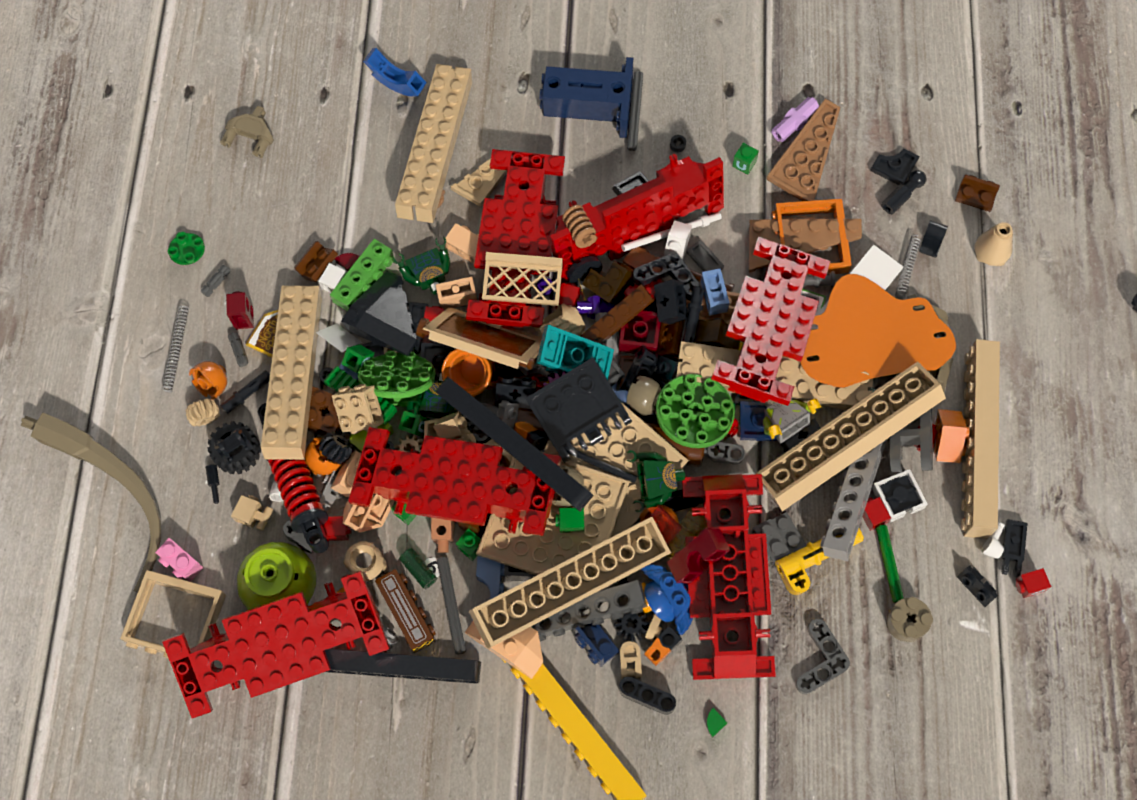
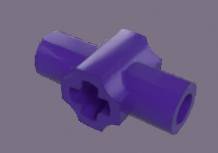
M600 296L588 297L587 301L576 302V309L579 313H585L591 319H595L597 313H608L615 307V304L603 302Z

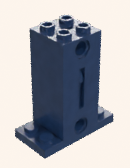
M626 57V64H622V72L546 66V72L542 73L541 83L543 86L540 89L539 96L541 100L540 109H543L544 116L617 122L616 131H620V138H627L634 57Z

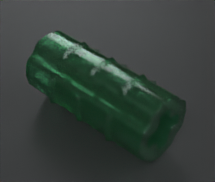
M413 548L406 550L400 556L399 560L423 589L429 588L437 581L438 578Z

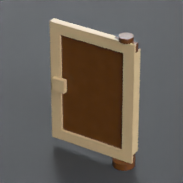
M451 307L447 308L431 322L429 319L422 318L418 324L416 335L424 338L425 335H429L428 339L516 369L522 366L532 370L542 337L509 326L467 320L466 312Z

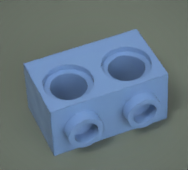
M721 268L702 272L700 282L702 288L705 289L704 298L709 316L728 312L729 299Z

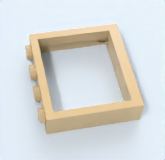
M146 570L120 638L126 642V646L132 649H137L138 646L143 647L147 653L156 655L157 652L164 653L163 657L168 658L164 646L135 638L155 584L214 600L198 644L209 640L212 635L208 625L217 622L226 594L218 589Z

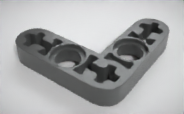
M814 619L810 622L808 633L826 661L797 679L796 688L802 694L813 692L843 674L850 666L849 658L827 624L821 619ZM814 624L817 626L821 625L822 629L820 631L824 636L827 633L828 636L819 641L818 639L821 635L818 631H813ZM831 641L834 644V650L831 652L826 651L823 648V643ZM836 659L839 661L843 660L845 662L843 669L839 666L833 670L836 673L833 674L830 667L837 663ZM821 668L828 672V678L825 680L820 679L817 675V671ZM810 674H813V678L815 681L808 686L809 689H807L806 687L802 688V679H804L805 682L809 681L810 679H812V676Z

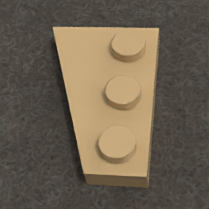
M491 159L480 165L478 170L466 175L462 181L450 187L452 191L481 207L484 204V198L490 196L506 175L507 170L490 169Z

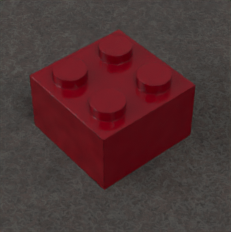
M641 311L621 328L619 352L636 354L641 346H645L648 351L657 353L661 322L658 321L656 312Z

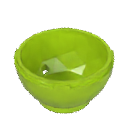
M270 542L260 545L252 550L240 565L236 585L238 595L247 610L300 591L303 592L308 605L316 587L314 564L303 550L292 544ZM268 572H274L272 577H267ZM295 574L299 575L298 580H294Z

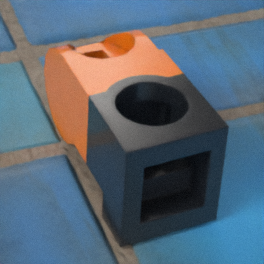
M517 422L514 430L539 451L545 452L548 436L526 422Z
M668 626L644 655L657 666L683 640Z

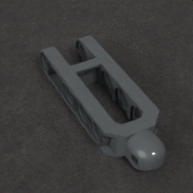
M932 408L920 416V428L901 429L890 437L891 472H902L903 446L920 445L922 471L933 470Z

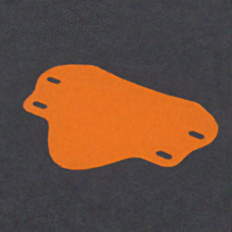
M847 274L841 277L833 287L825 312L814 317L813 324H816L818 329L810 331L801 365L804 371L814 380L827 385L845 388L868 379L902 373L916 362H919L927 371L937 370L952 357L956 350V341L951 329L938 318L928 300L921 297L906 300L896 299L868 278L857 274ZM923 305L925 309L914 311L913 306ZM945 332L946 336L935 338L934 333ZM817 355L820 358L818 361H807L809 356Z

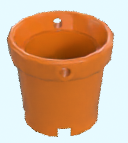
M455 349L444 359L441 369L442 380L444 381L448 376L474 397L482 393L489 385L496 371L495 363L492 360Z

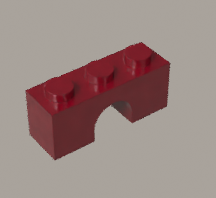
M705 528L700 531V535L695 539L687 542V546L674 553L667 563L676 583H691L703 573L700 566L701 557L703 561L717 562L730 551V548L720 529Z

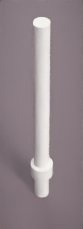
M719 212L709 216L703 215L698 217L697 220L685 224L691 225L692 229L699 226L705 227L710 225L711 222L720 220L722 216ZM670 229L622 244V250L625 252L666 238Z

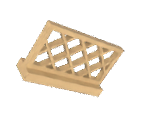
M486 252L482 300L559 306L563 268L562 258ZM498 267L502 273L493 279L489 274V268ZM512 268L517 269L521 273L514 280L507 275V272ZM530 270H536L540 275L533 282L525 275ZM549 272H558L557 279L552 283L545 278V275ZM505 275L510 283L502 289L496 281ZM524 277L529 285L521 291L515 283ZM543 278L549 286L540 292L534 284ZM493 283L500 290L494 296L487 295V288ZM513 285L519 293L514 297H508L505 291ZM530 287H533L538 293L533 299L527 298L524 295V292ZM550 288L556 293L555 301L547 300L543 296Z

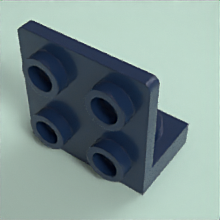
M591 623L582 630L579 626L575 628L574 636L576 643L581 649L586 648L587 656L594 665L598 663L602 667L620 652L599 625H592Z

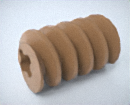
M574 205L568 208L563 214L562 220L566 228L569 229L576 246L585 248L592 245L597 240L596 230L586 216V212L583 211V207L581 205Z

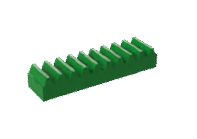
M338 366L324 380V383L336 392H339L338 389L344 386L354 388L359 385L357 379H353L351 375H348L344 370L342 371ZM377 396L384 419L383 425L386 426L397 412V409L386 399L384 400L382 397Z

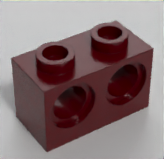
M235 291L232 294H226L227 316L235 330L254 328V307L246 293Z

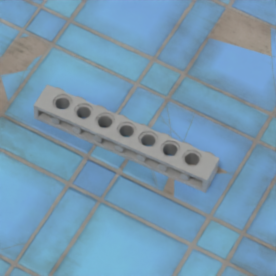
M887 439L850 464L849 468H845L843 475L844 483L839 486V498L833 504L832 519H828L826 526L828 531L821 540L824 556L844 561L849 560ZM839 534L843 535L842 537H839V538L835 537L836 535H839Z

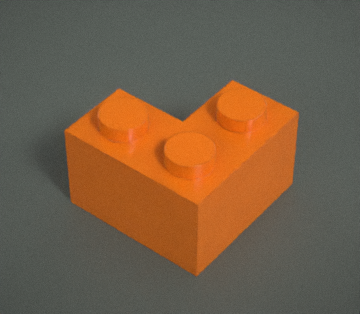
M938 409L935 421L937 438L934 454L936 461L960 463L961 457L965 456L966 452L965 439L969 437V427L966 426V419H964L961 411Z

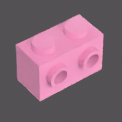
M170 538L155 552L160 556L158 561L166 568L170 565L174 569L172 573L181 580L184 577L188 582H191L203 569L195 559Z

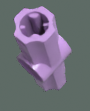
M808 97L798 107L791 108L783 120L772 129L771 133L778 142H783L795 130H801L807 120L819 108L817 100L813 97Z

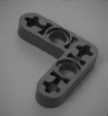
M669 254L639 266L634 270L632 280L636 285L645 286L670 275L672 279L684 282L685 297L689 301H691L692 292H689L690 289L693 291V287H699L701 290L700 284L682 258L677 254ZM659 267L662 269V272L656 273L652 268ZM678 275H685L688 279L681 280Z

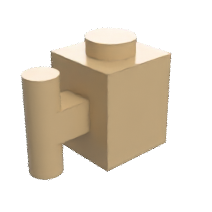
M241 495L231 517L236 522L251 528L254 527L256 521H259L256 528L263 531L273 509L266 506L262 513L263 506L259 503L258 498L248 495V497Z

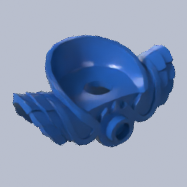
M658 565L645 566L641 570L653 580L647 583L644 588V594L650 608L658 618L665 622H671L675 619L678 635H683L689 629L693 620L689 614L691 597L688 593V585L686 583H676L673 574L667 572L666 567Z

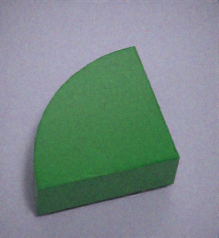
M714 708L711 709L707 717V729L713 738L727 725L726 720Z

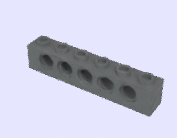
M635 580L598 591L546 618L551 621L548 628H543V622L546 619L531 627L538 631L541 642L550 635L557 637L566 634L565 631L573 629L575 631L577 626L582 630L585 628L584 625L587 624L599 625L604 623V619L612 618L614 620L622 618L623 614L631 612V614L642 612L643 608L648 607L640 581ZM624 596H627L628 603L624 606H620V599ZM608 602V609L602 612L600 610L601 604ZM584 608H589L588 616L582 617L581 611ZM569 613V614H570V619H569V621L566 622V623H563V622H562V617H563V615Z

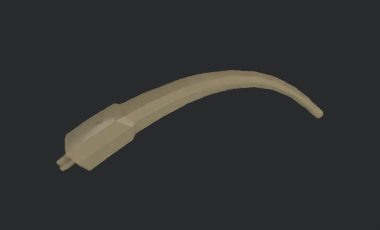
M43 412L38 420L25 415L21 419V426L33 430L31 433L32 438L39 443L64 452L78 460H84L101 469L121 483L142 507L149 522L150 543L148 557L133 590L138 593L146 570L152 571L157 559L155 552L159 549L161 542V520L156 502L147 486L133 469L114 453L96 442L90 434Z

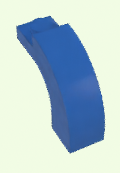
M372 48L363 61L373 71L371 75L389 89L402 95L418 96L427 83L416 71H404L394 66L377 48Z

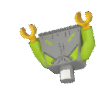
M791 399L789 406L772 400L766 401L764 403L767 407L764 411L765 418L763 419L764 433L771 436V439H774V436H776L780 443L784 442L810 425L809 412L815 414V409L821 408L818 399H811L807 403Z

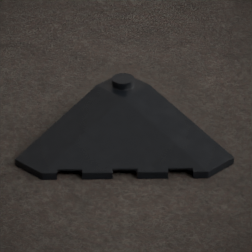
M386 271L350 306L341 322L349 333L409 356L418 339L416 333H413L412 326H414L412 314L408 312L406 306L409 305L406 292L402 289V284H404L403 278Z

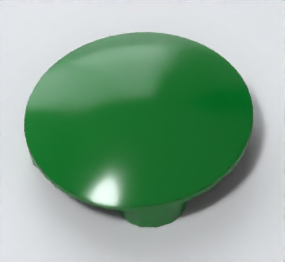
M179 232L171 241L167 252L173 262L179 265H190L197 262L203 256L205 244L202 238L196 234Z

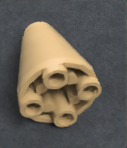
M1002 222L979 236L975 243L977 260L990 266L1004 265L1010 259L1013 252L1012 227L1010 224Z

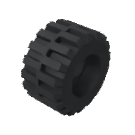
M231 421L230 425L223 423L222 428L218 426L216 428L217 432L211 433L212 439H208L210 447H207L210 453L209 456L222 471H228L230 474H234L236 471L238 474H242V470L247 472L250 470L249 467L251 465L253 467L256 465L255 459L259 460L260 456L258 453H261L259 440L250 427L244 426L241 422L236 424L235 421ZM240 428L254 448L246 451L243 447L238 454L231 456L233 461L227 466L214 448V444L217 440H224L230 436L234 429Z

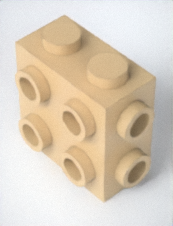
M365 384L357 385L354 388L344 386L338 389L339 392L332 395L342 432H351V434L359 433L362 430L368 432L369 427L378 428L379 425L384 423L378 398L374 392V386H366Z

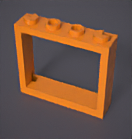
M842 199L776 203L775 210L772 211V219H777L779 232H775V235L779 234L782 245H785L782 216L833 213L834 219H838L841 242L840 245H837L840 263H830L827 273L833 270L835 274L849 273L852 264L843 221L845 215Z

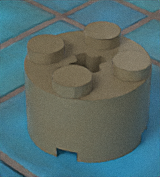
M915 597L901 599L889 610L887 615V628L890 634L897 640L914 642L920 639L929 631L933 622L928 606ZM910 617L912 621L908 623L906 619Z

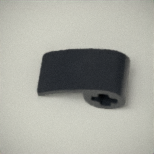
M930 220L919 252L937 258L948 226Z

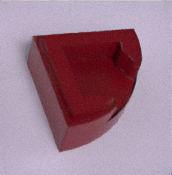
M344 253L337 256L335 262L349 271L360 256L354 253Z

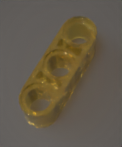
M692 508L679 523L677 535L670 542L666 543L671 552L666 556L671 559L674 553L682 550L685 547V537L699 535L700 531L704 528V516H692Z

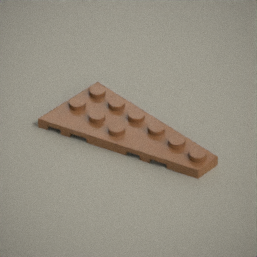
M777 219L749 220V273L762 267L767 268L770 260L752 255L758 237L781 244L779 234L775 235V232H779ZM782 219L785 246L812 254V252L817 250L822 251L830 246L840 245L838 219ZM843 219L848 243L861 239L862 220Z

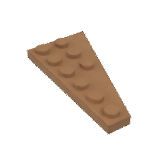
M825 99L768 174L766 180L801 201H814L841 107Z

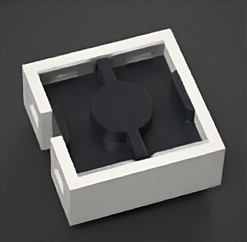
M910 469L874 483L872 486L876 498H881L891 517L889 523L903 518L908 511L910 514L925 509L928 505Z

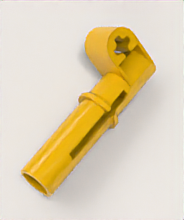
M860 528L858 529L853 546L864 540ZM839 534V535H836L835 537L839 538V537H842L843 535ZM822 539L814 543L808 542L806 547L775 561L777 571L786 589L792 595H800L809 589L810 580L805 569L813 565L819 566L821 561L830 558L824 556L822 551L806 560L803 559L804 556L821 549ZM796 573L799 574V577L790 581L789 576ZM800 581L802 585L796 587L795 583Z

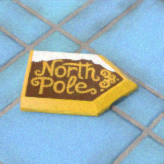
M278 310L263 315L245 344L271 358L273 356Z

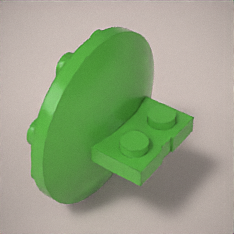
M387 351L384 355L364 361L358 371L359 385L374 386L376 396L382 397L384 400L386 399L394 406L407 407L408 401L413 400L418 394L428 390L435 382L436 377L435 368L432 363L423 357L417 356L414 352L406 356L395 351Z
M698 374L676 377L663 387L656 403V417L663 432L674 442L690 448H705L720 442L730 431L735 415L734 404L727 390L717 381L711 380V378H707L704 383L696 382V377L702 378Z

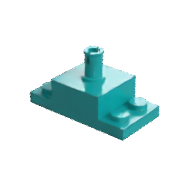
M545 325L536 363L547 366L546 371L562 376L563 372L566 374L593 357L608 381L614 349L554 326Z

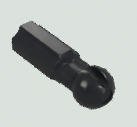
M920 170L913 171L909 175V180L904 185L900 184L882 201L881 207L883 210L893 215L911 197L912 192L916 188H921L925 185L927 181L926 174Z

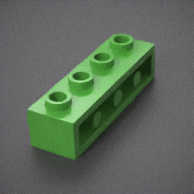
M373 239L331 292L332 302L348 311L350 306L383 275V271L392 265V257H394L392 249Z

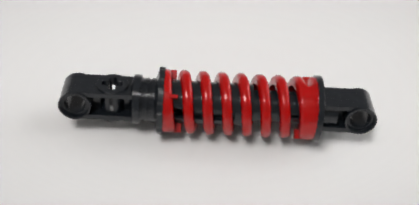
M266 403L258 408L262 428L264 425ZM266 459L271 466L278 490L281 492V498L284 500V506L290 517L292 530L296 533H303L307 544L315 553L325 552L329 547V541L323 525L328 520V514L323 509V504L320 503V496L316 494L317 489L313 485L314 481L310 477L306 461Z

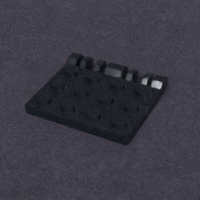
M593 357L525 398L564 463L571 460L564 448L565 444L574 457L578 455L577 450L570 442L575 438L580 442L579 444L585 451L589 449L581 437L583 433H585L592 446L604 440L596 425L601 424L608 437L612 435L609 426L604 422L606 419L611 417L616 428L622 429L623 427L615 416L616 413L619 414L625 426L632 423L631 418Z

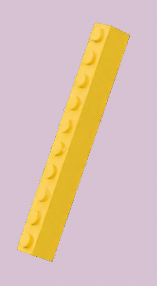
M544 664L541 665L532 679L512 666L510 669L512 674L517 679L521 678L525 684L522 686L529 695L532 693L538 699L535 701L542 712L546 710L549 713L550 717L548 719L555 728L557 726L560 727L563 731L561 734L562 738L567 744L572 743L576 748L574 753L581 761L585 759L589 765L587 767L588 771L594 778L596 776L599 777L602 781L600 786L607 795L611 793L616 800H644L647 797Z

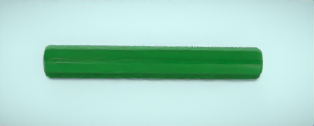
M887 525L877 526L876 532L892 601L897 603L904 599L888 527Z

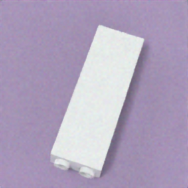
M873 245L850 274L866 277L886 290L903 269V266ZM828 301L817 313V315H821L825 312ZM813 324L811 330L818 329L816 324Z

